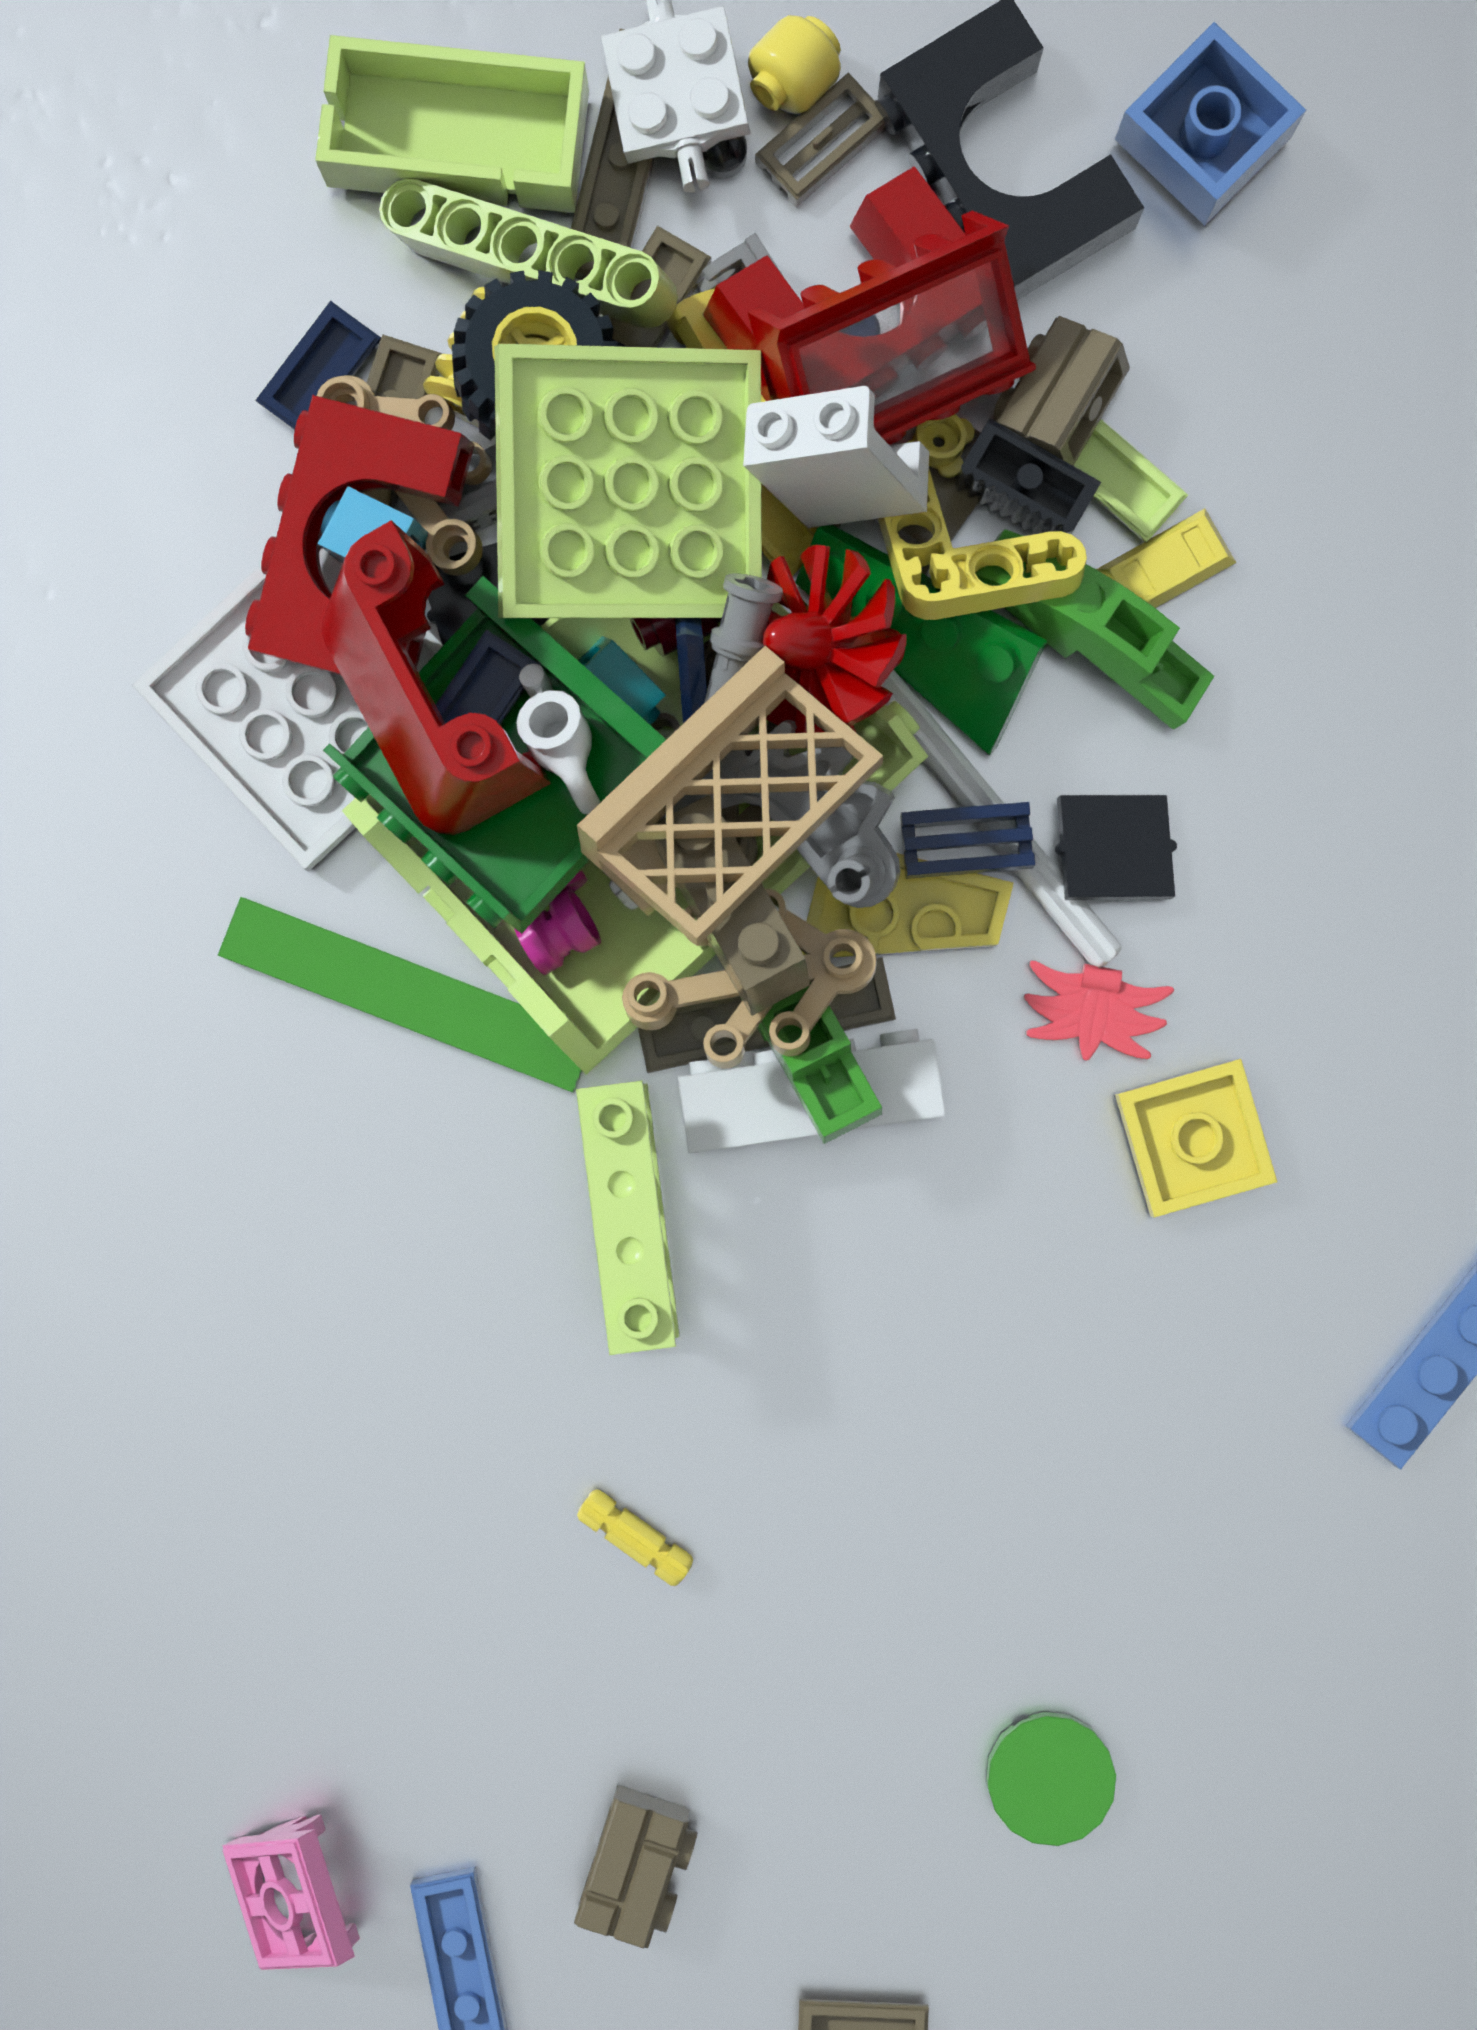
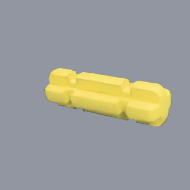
M595 1489L587 1496L577 1513L579 1521L595 1532L600 1528L606 1533L604 1538L645 1568L649 1564L656 1568L654 1574L670 1586H677L681 1583L693 1564V1558L688 1552L675 1543L671 1547L667 1545L664 1535L626 1508L622 1512L615 1507L617 1502L601 1490Z

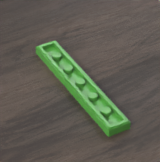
M240 897L217 956L567 1091L575 1092L582 1070L555 1044L519 1003Z

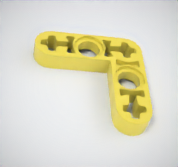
M930 470L928 471L927 512L878 518L901 602L909 613L924 620H937L1039 602L1041 600L1061 598L1076 591L1083 580L1087 560L1086 549L1075 536L1062 531H1050L953 548ZM908 525H920L927 528L933 537L928 542L922 544H910L902 540L898 532ZM1056 557L1060 565L1066 566V570L1056 571L1055 566L1052 563L1046 562V559ZM1023 562H1026V573L1031 572L1030 578L1023 577ZM930 564L929 574L932 584L935 588H940V592L929 593L926 585H920L923 566ZM995 565L1005 569L1011 576V579L1005 584L991 586L980 581L975 573L982 567Z

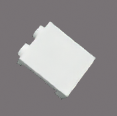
M867 386L752 403L747 407L743 466L808 528L927 512L929 451L920 441L890 446L874 428L875 395Z

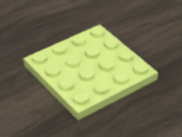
M498 344L494 346L498 618H722L728 591L723 588L725 576L739 573L762 578L761 482L743 466L747 407L752 403L761 402V350Z

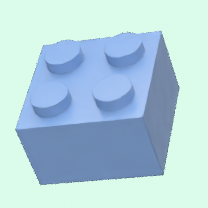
M1213 22L1124 112L1115 140L1205 226L1292 138L1306 109L1221 27Z

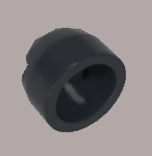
M745 136L726 140L734 156L724 161L717 144L702 152L708 175L725 179L733 177L742 170L747 160Z

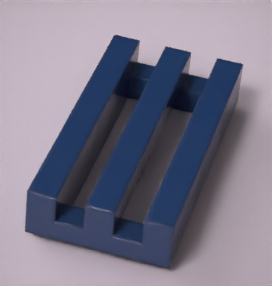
M1020 802L901 812L900 822L906 879L1033 869L1035 866V854L1032 851L1033 834L1029 820L1031 815L1030 803ZM1008 820H1015L1016 825L1014 829L915 837V828ZM1017 843L1018 854L918 862L917 851Z

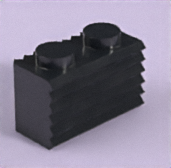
M990 418L962 464L956 481L958 492L967 490L969 498L978 496L979 505L988 503L990 511L999 509L1001 518L1010 515L1012 524L1021 522L1023 530L1032 528L1033 534L1050 531H1062L1072 534L1101 484V481Z

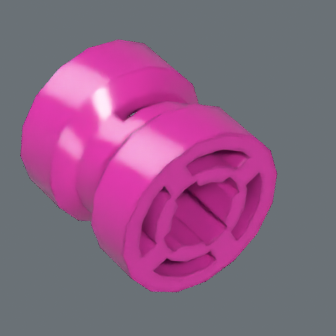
M570 888L558 894L551 901L549 910H543L522 934L514 928L527 956L543 975H547L561 967L565 956L569 955L571 950L585 953L601 943L599 932L592 917L580 898Z

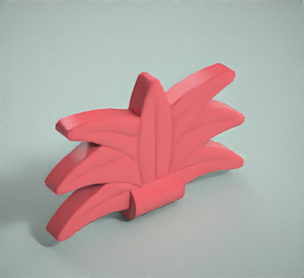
M1037 961L1029 962V966L1037 978L1059 995L1040 996L1029 993L1024 994L1023 998L1031 1008L1052 1021L1044 1026L1029 1028L1026 1031L1028 1037L1045 1040H1062L1078 1037L1079 1050L1083 1060H1089L1093 1056L1100 1042L1121 1053L1136 1058L1149 1059L1151 1057V1053L1137 1044L1131 1036H1139L1159 1030L1166 1026L1167 1021L1141 1014L1134 1010V1008L1152 1005L1165 999L1173 993V987L1143 988L1133 986L1121 981L1122 970L1106 967L1098 968L1085 963L1081 973H1064L1053 970Z

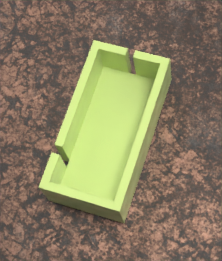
M330 35L323 90L329 105L322 104L315 158L327 187L385 193L387 188L396 181L408 178L430 183L495 205L507 206L508 194H516L519 207L575 213L589 98V86L584 61Z

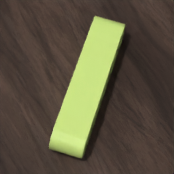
M405 178L396 181L387 188L381 198L379 211L382 222L406 246L419 255L492 279L497 278L498 281L510 284V273L524 270L526 281L538 280V270L553 272L552 283L562 286L566 277L574 280L576 272L583 264L594 261L590 274L583 280L576 282L579 283L578 296L581 299L591 292L600 302L599 314L608 315L611 318L639 327L652 328L662 325L671 317L676 309L678 300L676 286L652 257L642 251L417 179ZM426 208L421 221L416 225L410 226L414 215ZM481 226L477 238L471 243L464 245L468 233L473 228ZM537 243L533 256L527 261L519 263L523 250L529 245ZM652 279L650 288L645 295L639 299L630 300L631 292L638 283Z

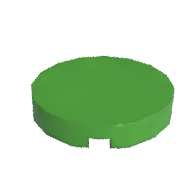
M1040 1712L1030 1715L1028 1719L1021 1720L1015 1726L1012 1724L1001 1733L988 1756L986 1784L994 1810L1010 1831L1031 1843L1060 1846L1081 1840L1103 1822L1114 1801L1116 1773L1110 1752L1091 1726L1069 1714Z

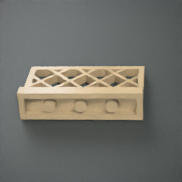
M764 646L577 825L581 852L600 869L604 865L607 866L682 934L698 946L883 764V755L785 673V662L768 647ZM786 699L806 716L807 733L767 734L766 717ZM814 723L824 732L814 733ZM759 724V734L748 735ZM843 747L859 762L845 775L816 776L815 748ZM807 748L808 776L768 777L767 749ZM731 750H760L761 778L720 779V761ZM713 769V779H702ZM809 791L810 810L802 818L795 821H770L769 792ZM817 791H828L817 802ZM761 793L762 822L722 823L721 794ZM714 794V823L674 824V805L685 795ZM666 814V824L655 825ZM763 836V856L753 866L723 867L722 838ZM770 836H782L771 847ZM715 838V867L675 869L674 839ZM666 839L667 869L638 870L622 856L638 840ZM733 881H736V882L724 893L723 882H733ZM716 882V902L697 920L692 918L676 903L675 883ZM667 883L668 896L655 884Z

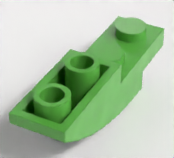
M1004 529L995 541L1024 535ZM1056 557L1046 559V562L1052 563L1055 566L1056 571L1066 570V566L1060 565ZM1023 562V577L1030 578L1031 572L1026 573V562ZM1087 564L1081 585L1072 594L1061 598L1005 607L1007 611L1036 635L1047 640V644L1065 659L1079 651L1173 730L1187 722L1215 677L1172 641L1180 629L1179 626L1132 591ZM995 565L982 567L975 573L980 581L991 586L1005 584L1011 579V576L1005 569Z
M807 986L774 1004L757 1029L763 1040L768 1041L823 1144H826L882 1115V1106L853 1056L851 1042L830 1006H828L811 1030L810 1043L804 1052L796 1056H784L778 1053L772 1046L769 1035V1027L772 1020L780 1013L793 1012L809 988ZM787 1025L779 1031L778 1038L782 1042L793 1043L801 1037L802 1030L795 1025Z

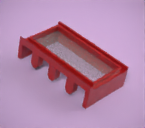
M972 210L961 215L966 234L965 237L952 241L938 234L923 235L914 240L917 258L898 267L880 259L865 261L857 267L861 284L841 293L825 285L810 286L800 293L804 310L781 319L760 307L748 311L747 314L757 350H761V365L771 400L867 386L875 395L874 428L886 443L890 445L901 440L907 430L928 420H941L951 417L960 410V405L981 395H993L1004 392L1014 385L1015 379L1036 370L1035 363L1031 362L1029 358L1004 241L1009 225Z

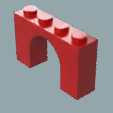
M915 166L867 194L849 226L873 259L883 260L896 267L917 258L914 240L923 235L938 234L952 241L966 236ZM768 255L716 285L703 316L727 349L757 350L747 314L748 311L760 307L784 319L804 310V306ZM974 270L898 303V325L886 332L871 336H855L837 331L800 348L799 353L810 394L867 386L877 397L897 380L898 375L896 372L909 364H912L916 370L921 369L945 350L947 345L944 342L959 333L965 340L982 330L986 324ZM761 365V395L766 401H771Z
M312 395L309 410H303L296 422L294 446L298 449L293 473H287L284 476L279 488L277 506L278 510L282 512L276 537L271 536L268 539L263 551L261 570L263 574H266L260 600L255 599L248 610L245 633L250 637L249 650L341 675L325 645L321 632L322 619L332 594L321 571L320 545H318L322 536V521L328 508L335 501L341 500L347 486L361 493L380 489L394 490L459 507L475 444L462 433ZM426 632L403 644L416 669Z

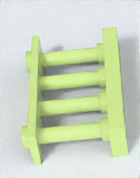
M643 1081L576 1089L609 1355L676 1347L675 1338L680 1337L649 1086L647 1083L643 1084Z

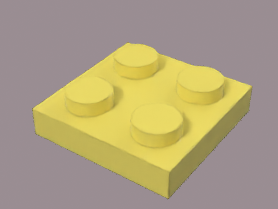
M1241 1059L1115 1094L1151 1217L1155 1218L1277 1183Z

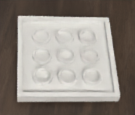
M320 546L321 571L328 588L333 592L343 563L337 561ZM260 565L131 686L303 869L309 872L356 828L342 812L355 797L333 778V775L340 766L323 749L330 743L344 754L369 726L341 675L266 656L248 649L250 637L245 633L246 617L252 602L255 599L260 600L266 574L262 573ZM429 630L426 631L417 665L418 672L443 646Z

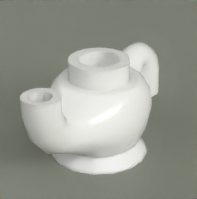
M529 664L521 670L519 675L520 682L530 696V699L526 701L519 711L516 722L518 734L523 742L526 743L531 756L545 770L553 772L562 778L580 812L589 814L600 804V800L586 772L587 759L592 746V733L588 721L572 696L563 691L552 689L550 680L540 665Z

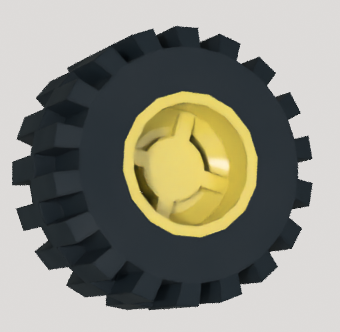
M523 270L510 273V285L504 287L496 278L484 285L485 298L481 300L473 295L465 304V319H457L454 328V345H452L453 378L456 396L461 397L462 411L469 422L477 419L479 421V433L490 441L496 435L494 346L498 344L617 347V341H612L613 326L609 316H599L600 302L591 292L581 299L578 296L579 283L568 277L565 278L562 286L552 283L553 272L538 270V280L526 281Z

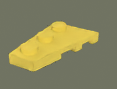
M896 853L899 858L900 876L897 886L885 900L872 907L863 908L844 904L832 895L831 891L818 876L806 921L825 934L839 929L859 932L871 942L876 955L997 946L1014 882L978 873L906 879L904 855ZM918 858V862L927 861ZM840 951L832 958L852 957L854 955L847 951Z

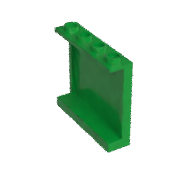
M484 576L466 594V597L477 609L418 672L432 700L436 704L486 630L539 663L547 674L552 689L563 691L572 696L588 721L592 733V746L587 759L586 772L600 803L667 740L531 618H498V589ZM526 690L523 691L501 724L516 751L520 754L529 752L526 743L523 742L518 734L516 724L520 709L530 699ZM369 727L344 754L330 743L323 749L340 766L333 775V778L361 803L370 794L384 807L376 818L405 844L413 836L417 838L429 850L421 860L449 886L457 878L466 884L474 892L466 903L495 929L504 920L522 934L590 860L581 852L577 825L588 814L580 812L562 778L553 772L545 770L551 782L546 787L465 832L456 835H444L424 826L416 817Z

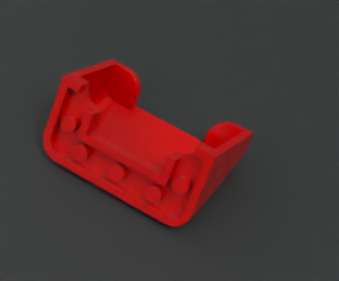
M390 520L362 536L350 547L323 616L321 632L328 651L416 817L424 826L439 834L456 835L480 824L546 787L551 782L543 767L537 763L530 752L520 754L516 751L507 732L496 720L479 713H468L456 717L445 724L403 645L432 629L425 616L426 601L432 590H436L445 583L431 557Z

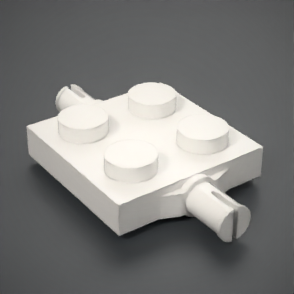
M646 0L650 21L638 27L601 35L624 155L628 164L658 156L678 158L683 190L691 193L696 192L692 175V168H694L699 189L702 191L710 184L702 152L707 151L720 141L751 134L724 6L687 15H674L672 0H660L661 3L659 5L657 0Z

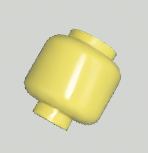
M788 15L779 20L749 52L748 68L753 79L750 82V87L757 100L773 111L780 108L789 113L801 114L810 109L839 78L841 71L839 59L841 48L835 34L825 23L813 16L803 18L801 16Z

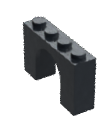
M1000 0L881 72L878 100L875 101V106L883 117L886 129L892 135L900 132L912 151L908 154L911 168L915 166L928 185L934 186L944 202L945 208L964 233L961 215L972 210L1009 225L1004 241L1018 301L1136 229L1144 206L1111 154L1058 187L1034 196H1013L1001 193L983 183L970 169L962 153L959 136L966 120L985 103L1037 73L1044 48L1015 1Z

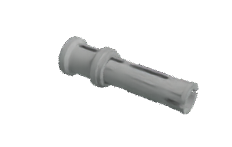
M732 573L725 576L723 588L728 591L720 626L713 628L710 636L712 649L717 653L705 702L764 647L763 633L767 629L772 606L774 603L781 601L783 589L779 585L748 574Z

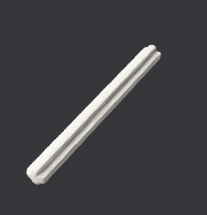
M893 670L881 685L893 693L885 705L888 706L892 701L898 702L917 722L920 729L913 736L928 755L923 763L960 807L1004 804ZM1015 820L974 823L980 831L1016 828ZM1033 839L1034 868L1013 870L1014 873L1090 965L1098 968L1103 967L1119 954L1121 944L1085 900H1065L1063 874ZM1017 843L992 845L999 855L1018 854Z

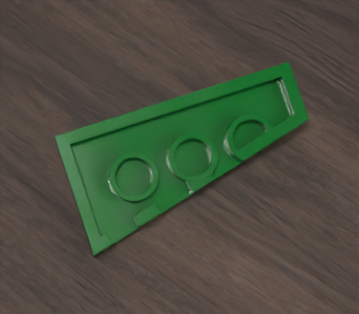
M833 525L819 526L810 547L813 545L830 546L826 587L832 601L842 585L846 549L859 552L866 560L871 572L870 576L853 597L851 616L856 617L883 581L890 579L895 587V606L890 628L897 630L900 634H906L905 654L899 665L894 668V671L990 755L998 747L1048 641L992 610L937 620H924L913 616L905 609L901 602L888 554ZM802 564L795 583L810 596L811 581L804 564ZM921 573L920 585H926L929 593L940 592V588L933 586L931 578Z

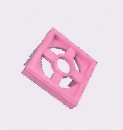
M321 1814L309 1819L306 1816H302L278 1825L261 1835L238 1837L222 1846L258 1966L261 1970L337 1967L355 1957L352 1947L360 1937L355 1923L345 1926L318 1841V1836L326 1830ZM278 1854L294 1863L302 1890H297L292 1882L285 1878ZM274 1889L278 1890L285 1898L289 1910V1919L278 1910L274 1899ZM303 1913H310L315 1933L304 1938L300 1922L303 1919Z

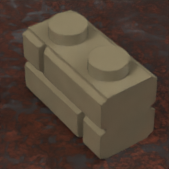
M1058 316L1053 321L1046 335H1036L1028 347L1030 361L1035 363L1036 370L1022 376L1015 388L1011 387L1000 394L994 408L993 418L997 423L1074 466L1128 373L1130 366L1123 343L1118 338L1093 328L1088 330L1080 323Z
M617 1786L578 1904L574 1924L604 1936H613L616 1940L643 1949L649 1948L654 1929L666 1933L678 1896L676 1893L667 1891L674 1867L687 1870L698 1834L696 1831L687 1829L690 1810L685 1806L661 1798H653L649 1794L625 1786Z

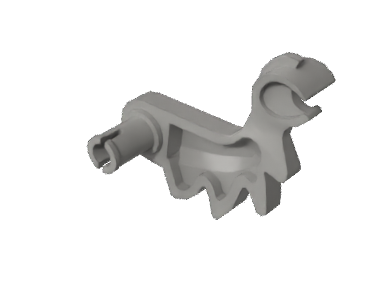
M785 720L769 734L795 733L796 723L792 720ZM843 747L815 748L816 776L842 775L843 770L854 756ZM767 749L768 777L808 776L807 751L790 755L788 753L789 749ZM731 750L720 761V779L761 778L760 750H753L752 753L750 750ZM713 769L702 779H713ZM865 781L797 848L798 852L831 891L832 895L844 904L856 908L872 907L885 900L897 886L900 876L899 858L890 842L878 827L895 797L892 791L876 782ZM809 791L769 792V816L773 821L799 820L810 810ZM817 791V802L828 791ZM761 793L721 794V809L741 803L757 805L762 808ZM709 794L685 795L674 805V812ZM710 794L711 798L714 801V794Z

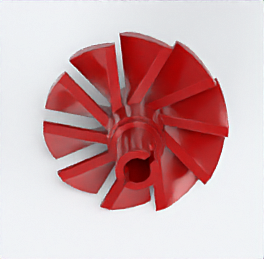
M813 545L800 555L811 581L808 606L800 596L785 557L779 556L771 562L766 580L779 585L783 589L781 601L778 603L790 609L792 613L781 616L771 610L767 629L763 633V645L785 662V673L856 732L854 724L877 712L890 700L893 693L881 685L894 668L899 665L905 654L906 634H900L897 630L890 628L895 606V587L890 579H885L863 610L856 617L851 616L853 597L871 574L866 560L859 552L846 549L842 585L832 601L826 587L830 546ZM786 699L766 717V720L776 725L781 724L785 720L795 721L797 726L795 733H807L806 716ZM814 723V733L824 732Z

